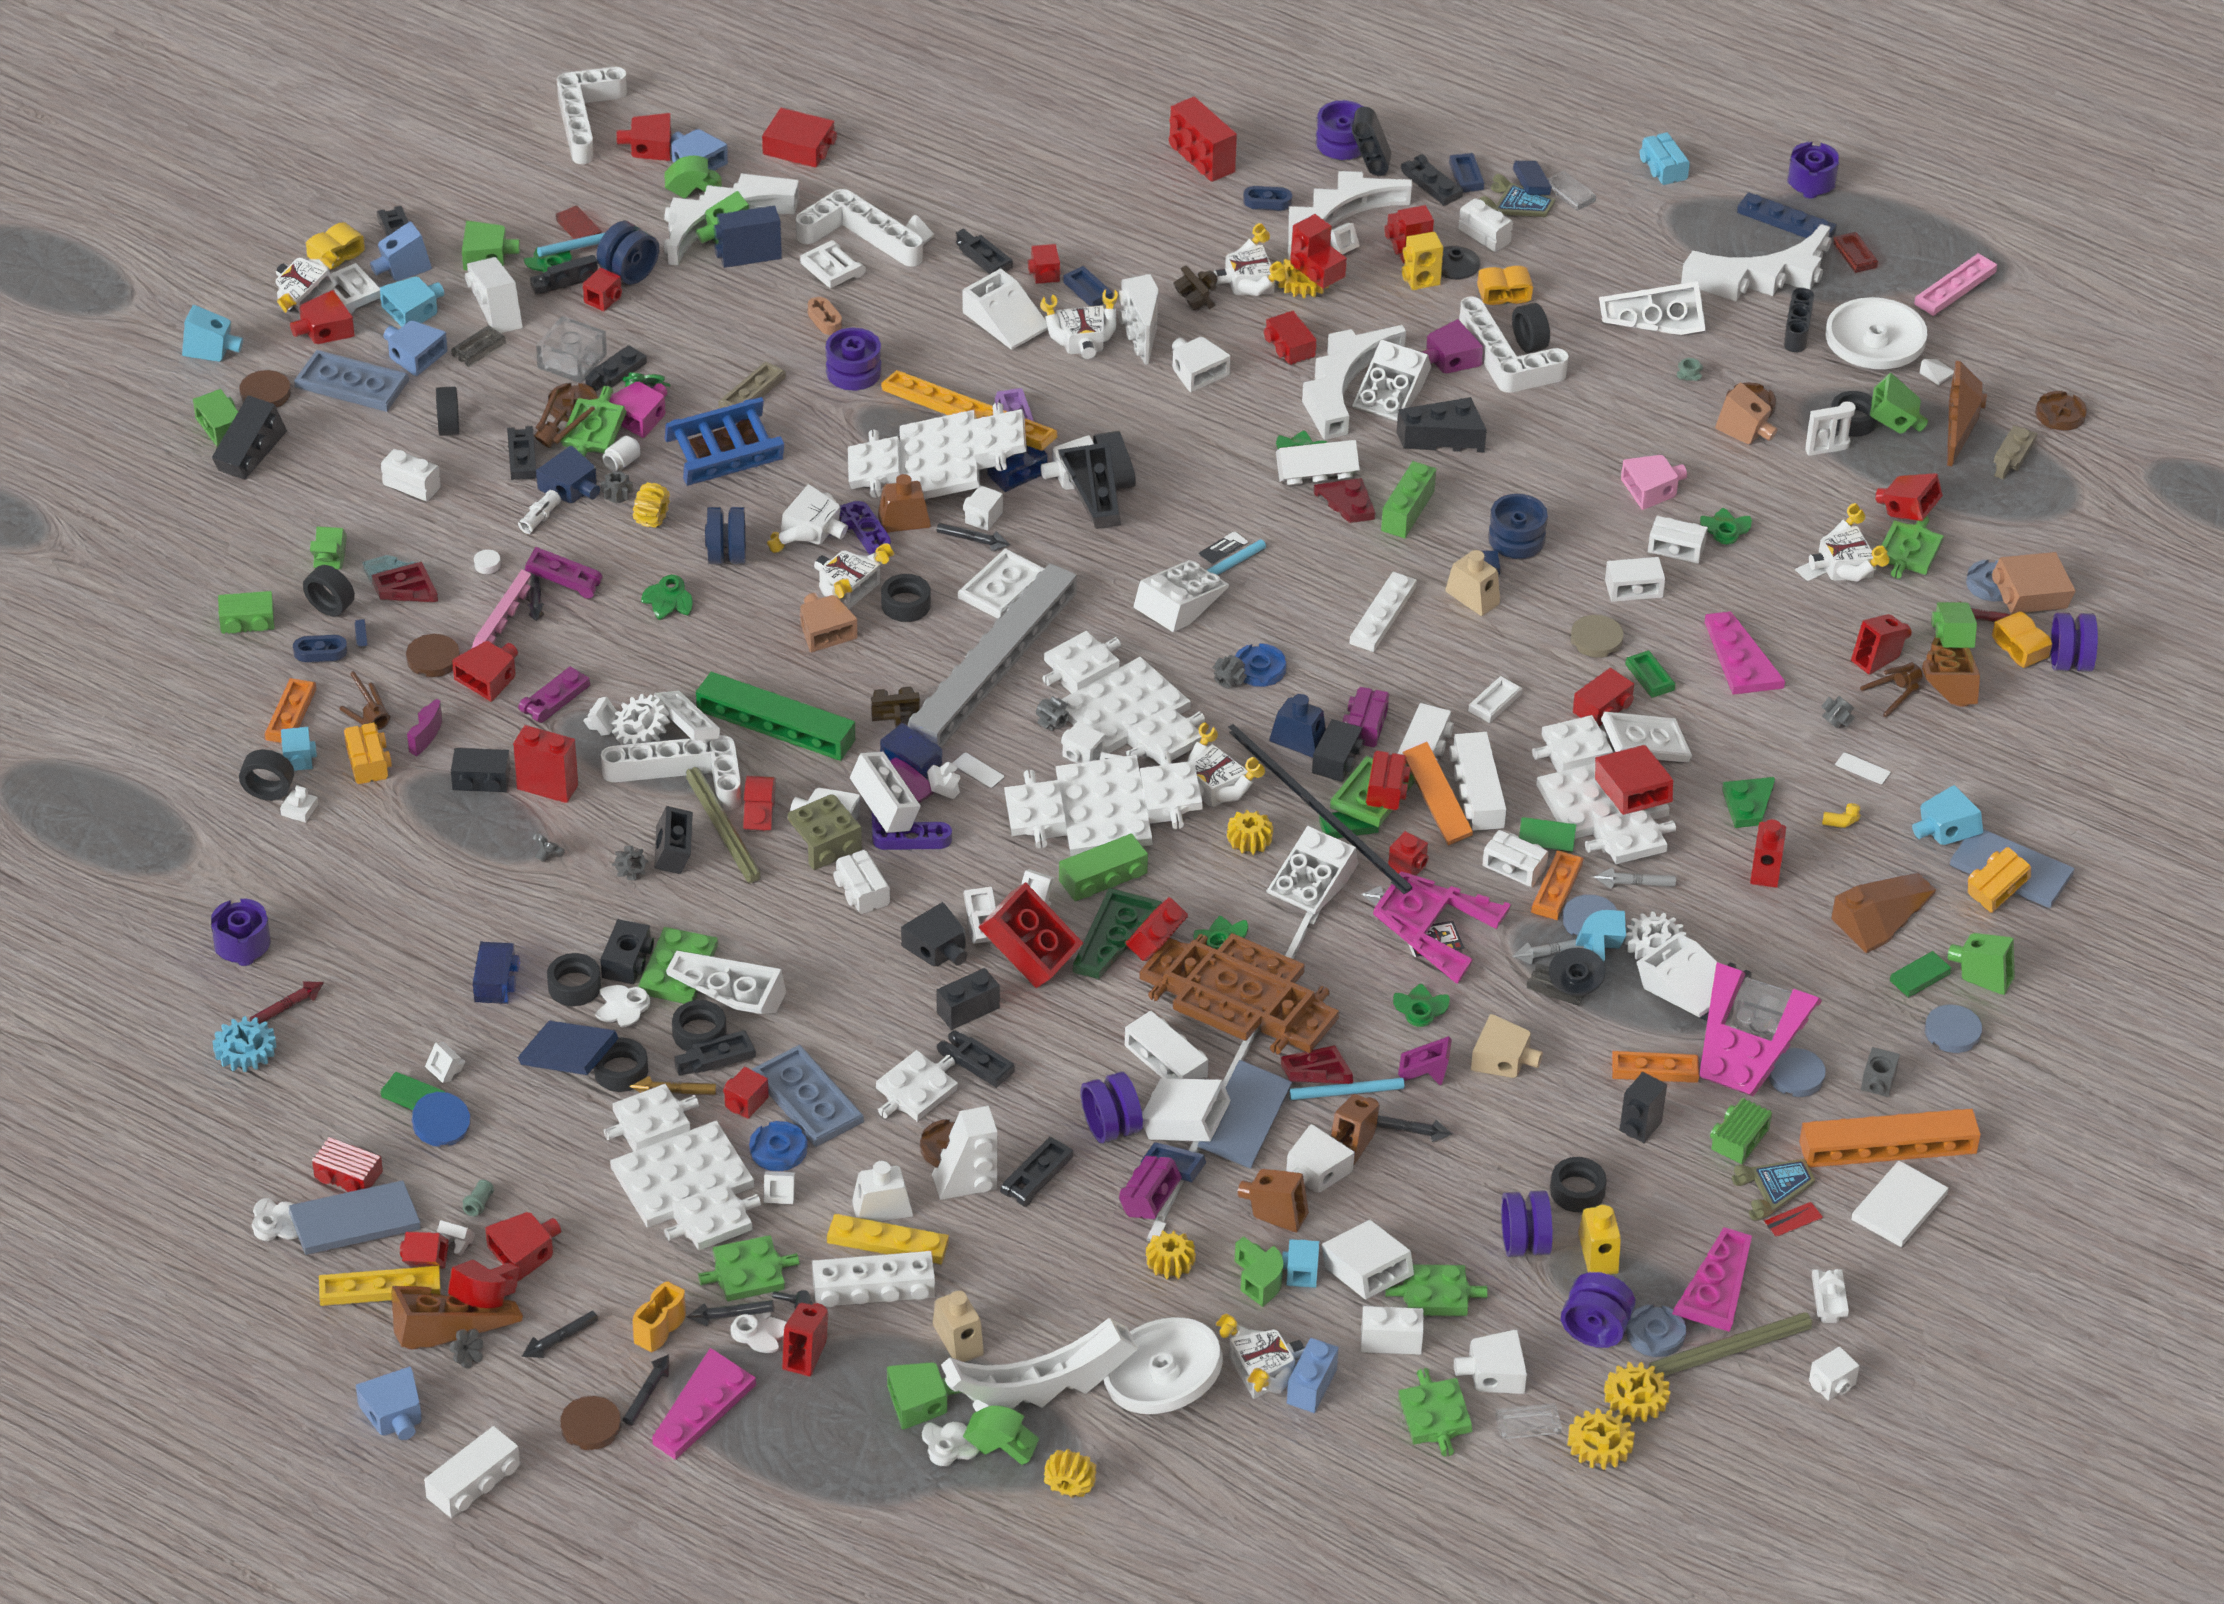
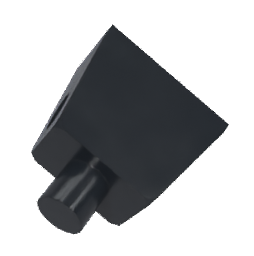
M941 902L901 926V946L931 966L937 967L947 960L959 966L967 959L968 954L964 950L966 948L965 929L945 903Z

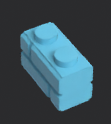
M1668 132L1658 134L1657 137L1650 136L1644 138L1642 149L1639 152L1640 159L1643 163L1648 164L1653 177H1657L1663 185L1671 184L1674 181H1683L1688 178L1690 162Z

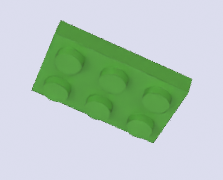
M1366 756L1333 796L1330 808L1380 827L1392 812V809H1386L1383 806L1380 808L1367 806L1366 799L1373 758ZM1411 773L1409 782L1404 783L1408 784L1407 792L1414 784V778Z
M664 927L638 987L644 989L649 997L683 1004L695 1000L699 991L667 975L666 970L676 951L713 957L718 947V938Z

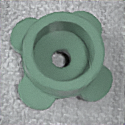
M1685 358L1678 363L1680 368L1677 372L1678 378L1688 381H1698L1701 379L1700 371L1703 370V365L1697 359Z

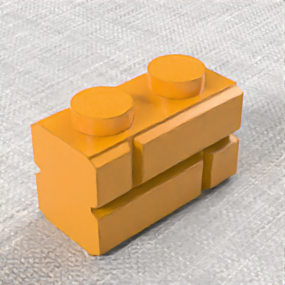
M375 723L364 724L361 727L345 728V744L355 782L363 784L369 783L371 780L387 779V768L392 767L389 751H383V749L387 748L384 732L378 733Z
M2006 847L2001 852L1996 851L1989 857L1987 865L1982 870L1976 869L1970 874L1968 878V893L1978 903L1980 902L1985 909L1993 913L2031 878V866L2024 859L2018 857L2009 847Z

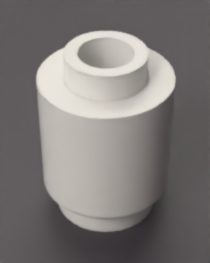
M623 436L605 450V454L602 456L603 463L611 471L622 470L640 456V445L634 438Z

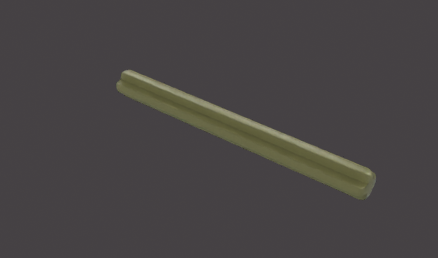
M698 767L687 769L686 779L748 883L759 881L761 878L760 870Z
M1807 1312L1800 1313L1649 1363V1367H1655V1374L1663 1372L1664 1376L1809 1330L1812 1328L1813 1322Z

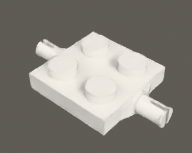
M918 1050L914 1051L876 1081V1089L888 1099L886 1104L878 1108L879 1114L883 1115V1118H887L895 1110L907 1113L916 1121L924 1117L957 1091L958 1083L945 1073L946 1070L955 1065L953 1057L950 1058V1055H946L941 1061L934 1063Z

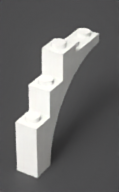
M1338 171L1337 189H1314L1313 207L1289 206L1288 260L1291 258L1292 229L1294 224L1313 214H1317L1333 227L1356 213L1372 208L1410 205L1412 180L1363 178V172Z
M741 174L738 183H734L733 188L707 185L705 194L700 195L699 200L673 198L671 206L666 207L665 222H669L670 239L665 240L664 254H668V264L678 265L686 250L698 239L696 230L707 225L705 211L736 191H739L750 209L775 205L778 214H795L799 202V180Z
M1821 224L1811 236L1800 244L1770 255L1731 258L1692 251L1683 264L1681 284L1698 281L1700 290L1733 301H1737L1741 293H1746L1748 288L1773 296L1778 288H1782L1784 283L1811 290L1814 283H1819L1822 277L1823 269L1820 268L1824 251L1827 252L1832 241V238L1829 237L1830 227Z
M1403 325L1355 335L1352 329L1328 334V356L1316 358V380L1303 382L1302 402L1324 440L1348 435L1349 414L1344 404L1343 395L1354 377L1371 364L1381 340L1405 347L1406 330Z
M1108 1318L1093 1331L1075 1342L1034 1359L1006 1365H978L949 1358L941 1366L947 1376L945 1378L947 1385L953 1391H960L974 1400L973 1407L976 1412L988 1406H1003L1013 1409L1022 1401L1026 1403L1031 1402L1043 1408L1066 1387L1070 1389L1075 1388L1087 1394L1137 1351L1138 1347L1126 1326Z

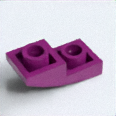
M437 698L421 709L418 713L419 724L413 726L407 732L409 752L416 757L430 745L441 727V701Z
M896 757L890 761L918 803L933 795L934 792L931 790L930 782L917 770Z

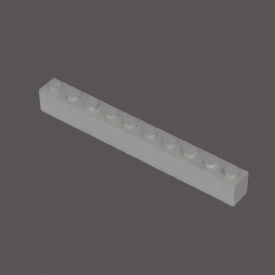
M1050 563L1043 571H1040L1029 587L1024 588L1017 601L1012 602L1007 612L995 621L993 628L981 637L977 646L968 651L962 663L954 667L946 681H942L937 691L925 700L922 708L917 713L912 714L908 722L910 741L938 752L1076 595L1077 575Z

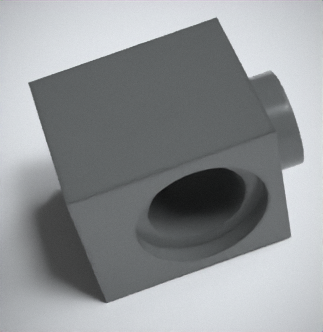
M1872 1047L1864 1070L1861 1090L1889 1097L1897 1073L1900 1054Z

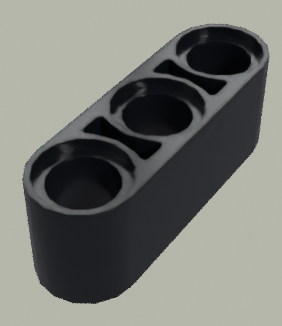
M1360 107L1354 114L1352 133L1368 171L1372 175L1383 176L1389 169L1391 149L1375 111L1370 107Z
M1796 288L1791 296L1784 347L1793 353L1802 352L1807 344L1814 302V293L1808 288Z
M1120 431L1094 434V444L1106 442L1110 444L1116 490L1135 487V471Z

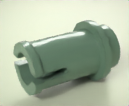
M479 1180L472 1193L465 1196L463 1199V1210L466 1214L477 1216L483 1213L485 1203L495 1191L491 1182Z

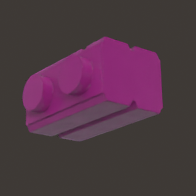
M1359 687L1356 696H1350L1347 709L1350 714H1344L1342 722L1362 727L1361 739L1365 740L1364 746L1375 748L1388 712L1390 694L1385 691H1373L1370 688Z
M1145 1156L1139 1167L1135 1168L1133 1176L1126 1187L1121 1189L1118 1197L1126 1215L1134 1218H1141L1142 1216L1145 1219H1155L1182 1178L1172 1158L1160 1157L1158 1159L1154 1156Z

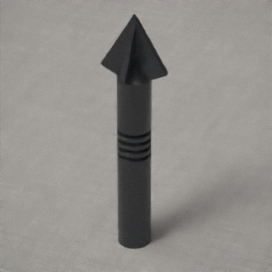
M939 523L937 526V533L990 545L991 551L1010 545L997 531L993 535L943 523Z
M530 573L531 604H528L531 612L529 616L537 621L544 615L541 611L544 605L541 603V577Z
M1378 1115L1376 1127L1409 1131L1410 1133L1412 1131V1133L1431 1136L1432 1142L1453 1134L1437 1120L1433 1124L1413 1121L1407 1122V1120L1404 1121L1403 1119Z
M773 1300L708 1308L703 1303L689 1314L687 1318L708 1326L709 1320L737 1317L744 1314L774 1312L775 1308Z
M592 1310L540 1340L532 1337L522 1357L544 1358L545 1350L597 1322V1314Z
M669 1354L651 1361L653 1369L623 1417V1422L627 1425L632 1426L662 1376H669Z

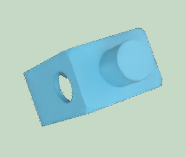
M419 277L408 278L380 287L381 305L401 327L409 321L423 323L436 315V299L444 296V289L439 282L427 286Z
M193 305L185 319L182 356L219 362L222 361L227 349L239 353L243 345V338L230 335L231 321L229 319Z
M1955 785L1922 803L1920 806L1922 820L1912 824L1913 832L1918 839L1931 834L1940 845L1950 844L1983 833L1981 811Z

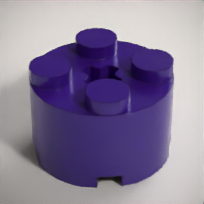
M1813 142L1801 143L1793 148L1790 157L1787 182L1795 190L1803 193L1806 198H1816L1817 195L1825 194L1836 186L1839 155L1833 147L1821 143L1820 146L1812 145Z
M244 898L240 899V902L231 904L230 900L220 904L211 915L215 952L227 961L237 962L241 966H248L268 950L271 944L268 917L265 908L260 903Z

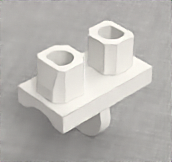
M1842 1269L1828 1270L1827 1272L1812 1270L1817 1315L1821 1318V1322L1838 1323L1840 1317H1848V1304Z

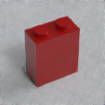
M781 107L762 135L763 155L817 168L821 160L826 158L830 146L836 142L837 131L834 129V120Z
M524 725L513 742L517 789L568 803L578 787L575 739Z
M1646 745L1595 757V780L1622 815L1673 802V779Z

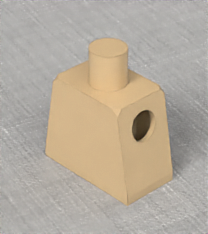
M1473 550L1453 564L1445 591L1480 616H1483L1500 604L1498 571L1484 561L1483 552Z
M1490 1014L1473 1049L1471 1070L1515 1078L1518 1076L1523 1064L1539 1068L1543 1052L1530 1048L1531 1033L1529 1030Z
M954 1291L949 1295L938 1298L935 1301L933 1326L951 1357L966 1362L983 1356L981 1321L965 1292ZM962 1333L965 1334V1339L961 1338Z

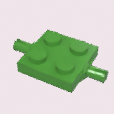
M604 386L598 399H577L566 427L591 406H594L595 410L560 441L563 446H573L586 457L587 452L605 454V450L613 445L627 411L624 406L609 402L613 393L612 388Z
M1927 516L1923 521H1917L1915 525L1894 520L1882 546L1887 550V555L1890 559L1888 564L1895 565L1891 571V575L1894 578L1896 574L1897 578H1901L1904 569L1927 575L1944 535L1931 532L1926 528L1929 523Z
M771 1235L713 1247V1256L716 1263L715 1270L698 1273L700 1286L718 1282L724 1291L727 1302L785 1290L782 1268L799 1265V1258L797 1253L780 1257L774 1248Z
M1413 1265L1414 1275L1405 1279L1403 1285H1393L1385 1289V1297H1403L1407 1308L1423 1309V1315L1467 1316L1469 1298H1487V1285L1469 1286L1466 1279L1465 1265Z
M1421 1368L1416 1373L1420 1382L1419 1386L1398 1390L1400 1404L1412 1443L1415 1445L1424 1442H1438L1442 1456L1447 1457V1451L1449 1456L1454 1453V1449L1450 1439L1457 1435L1472 1432V1423L1458 1379L1453 1378L1432 1382L1429 1369L1424 1368L1423 1375Z

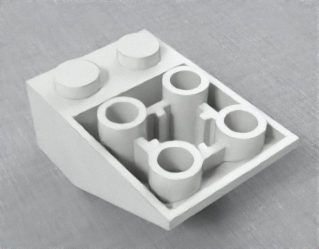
M1002 269L963 289V313L1011 350L1048 330L1046 320L1017 280Z
M1151 274L1123 279L1122 290L1118 292L1121 309L1118 310L1120 324L1125 325L1127 337L1133 341L1135 353L1137 356H1141L1145 365L1149 364L1157 331L1158 288Z
M1381 340L1352 407L1397 422L1398 409L1409 408L1425 383L1431 369L1428 354Z
M1188 560L1140 580L1134 608L1172 632L1189 626L1228 589L1229 584L1221 580L1218 575L1200 567L1197 562Z
M1307 826L1267 889V893L1315 915L1346 885L1359 864L1356 847Z
M1677 933L1637 961L1644 989L1698 1017L1709 1012L1717 961L1696 941Z

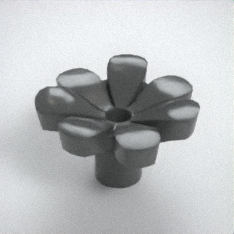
M539 833L533 834L532 838L538 842L540 847L535 857L542 862H545L549 854L562 856L565 853L563 848L559 847L556 843L548 842V839Z
M465 1329L457 1331V1340L452 1341L450 1344V1351L454 1353L453 1360L467 1369L471 1368L472 1361L479 1363L483 1358V1355L477 1351V1349L483 1348L484 1345L482 1339H476L479 1335L477 1329H470L468 1332Z

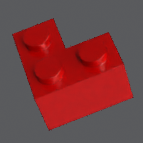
M1426 205L1401 209L1397 213L1388 214L1387 225L1384 226L1385 236L1391 240L1393 250L1396 255H1399L1403 264L1405 263L1403 248L1406 247L1407 237L1433 232L1434 219Z
M1313 214L1293 225L1290 264L1324 289L1345 278L1347 258L1330 245L1332 226L1317 214Z

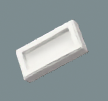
M1500 676L1469 704L1468 711L1491 723L1521 696L1522 688Z

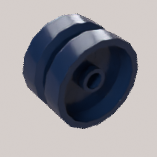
M626 220L619 221L606 231L599 242L596 252L597 261L601 268L621 276V281L629 285L637 284L650 274L657 263L660 253L659 242L654 236L641 230L635 224Z
M1509 494L1500 497L1493 503L1490 511L1488 533L1490 546L1493 550H1497L1500 555L1512 559H1525L1535 556L1542 550L1545 544V529L1548 520L1547 508L1540 500L1526 494Z
M707 507L705 548H707L708 564H722L725 557V548H729V560L732 564H745V507H731L728 512V523H724V511L721 507Z

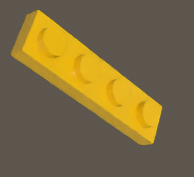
M834 1214L827 1233V1243L887 1255L931 1251L932 1262L942 1265L949 1244V1235Z
M439 1266L319 1275L320 1306L392 1300V1286L431 1288V1293L441 1295Z

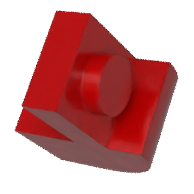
M746 777L744 830L772 831L773 806H775L776 792L775 777Z
M472 1259L452 1267L448 1294L474 1307L503 1306L504 1297L516 1291L520 1267L513 1262H509L490 1270Z

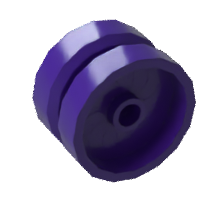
M1340 100L1327 103L1319 109L1316 145L1322 154L1339 160L1354 159L1361 156L1352 133V124L1355 111L1364 106L1356 102Z
M851 327L841 329L827 339L825 347L827 359L826 375L834 386L844 390L857 391L867 389L876 384L882 372L880 359L881 343L873 332L863 328Z
M2056 612L2051 627L2052 648L2050 656L2053 670L2068 671L2074 663L2078 672H2092L2096 663L2098 629L2095 614L2080 613L2074 622L2070 613Z
M1119 1071L1107 1075L1104 1083L1100 1079L1082 1083L1080 1097L1083 1112L1090 1131L1099 1143L1103 1144L1116 1140L1119 1132L1123 1136L1141 1132L1143 1128L1141 1105L1134 1085L1124 1072Z
M1530 1191L1526 1198V1204L1520 1192H1504L1501 1203V1223L1506 1255L1508 1257L1524 1256L1528 1246L1535 1256L1550 1255L1552 1251L1553 1229L1551 1206L1547 1191Z
M1588 1272L1580 1275L1574 1281L1569 1298L1566 1300L1561 1311L1560 1320L1564 1329L1579 1342L1592 1347L1608 1348L1617 1345L1622 1340L1627 1328V1322L1631 1319L1635 1309L1636 1299L1632 1290L1616 1277L1602 1272Z

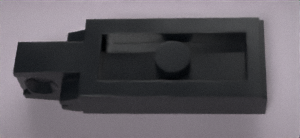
M964 228L956 232L955 242L962 253L988 274H992L999 269L1006 272L1013 268L1012 259L982 235L974 237Z
M589 255L547 267L545 273L530 277V285L535 294H541L585 282L598 270V261L595 255Z
M627 345L595 367L585 377V383L595 391H598L603 386L612 388L620 383L623 377H627L629 373H634L647 363V356L632 346Z
M743 1030L692 1044V1049L686 1051L685 1054L675 1056V1069L679 1076L692 1074L693 1072H705L755 1058L756 1050L747 1032Z

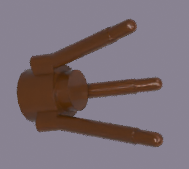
M557 387L554 388L544 413L535 427L538 431L534 438L547 448H551L554 443L559 444L564 436L595 410V407L591 406L560 432L557 426L566 415L567 409H563L553 423L548 421L545 424L559 391Z
M1910 662L1903 666L1884 670V674L1889 676L1862 685L1860 690L1871 689L1895 680L1899 687L1908 688L1884 712V717H1888L1912 692L1919 689L1918 683L1921 682L1923 675L1917 664Z
M352 671L350 674L368 704L363 708V718L344 706H340V710L361 725L375 723L378 730L384 728L389 723L391 716L386 711L377 689L372 682L369 683V688L374 697L373 700L360 678Z

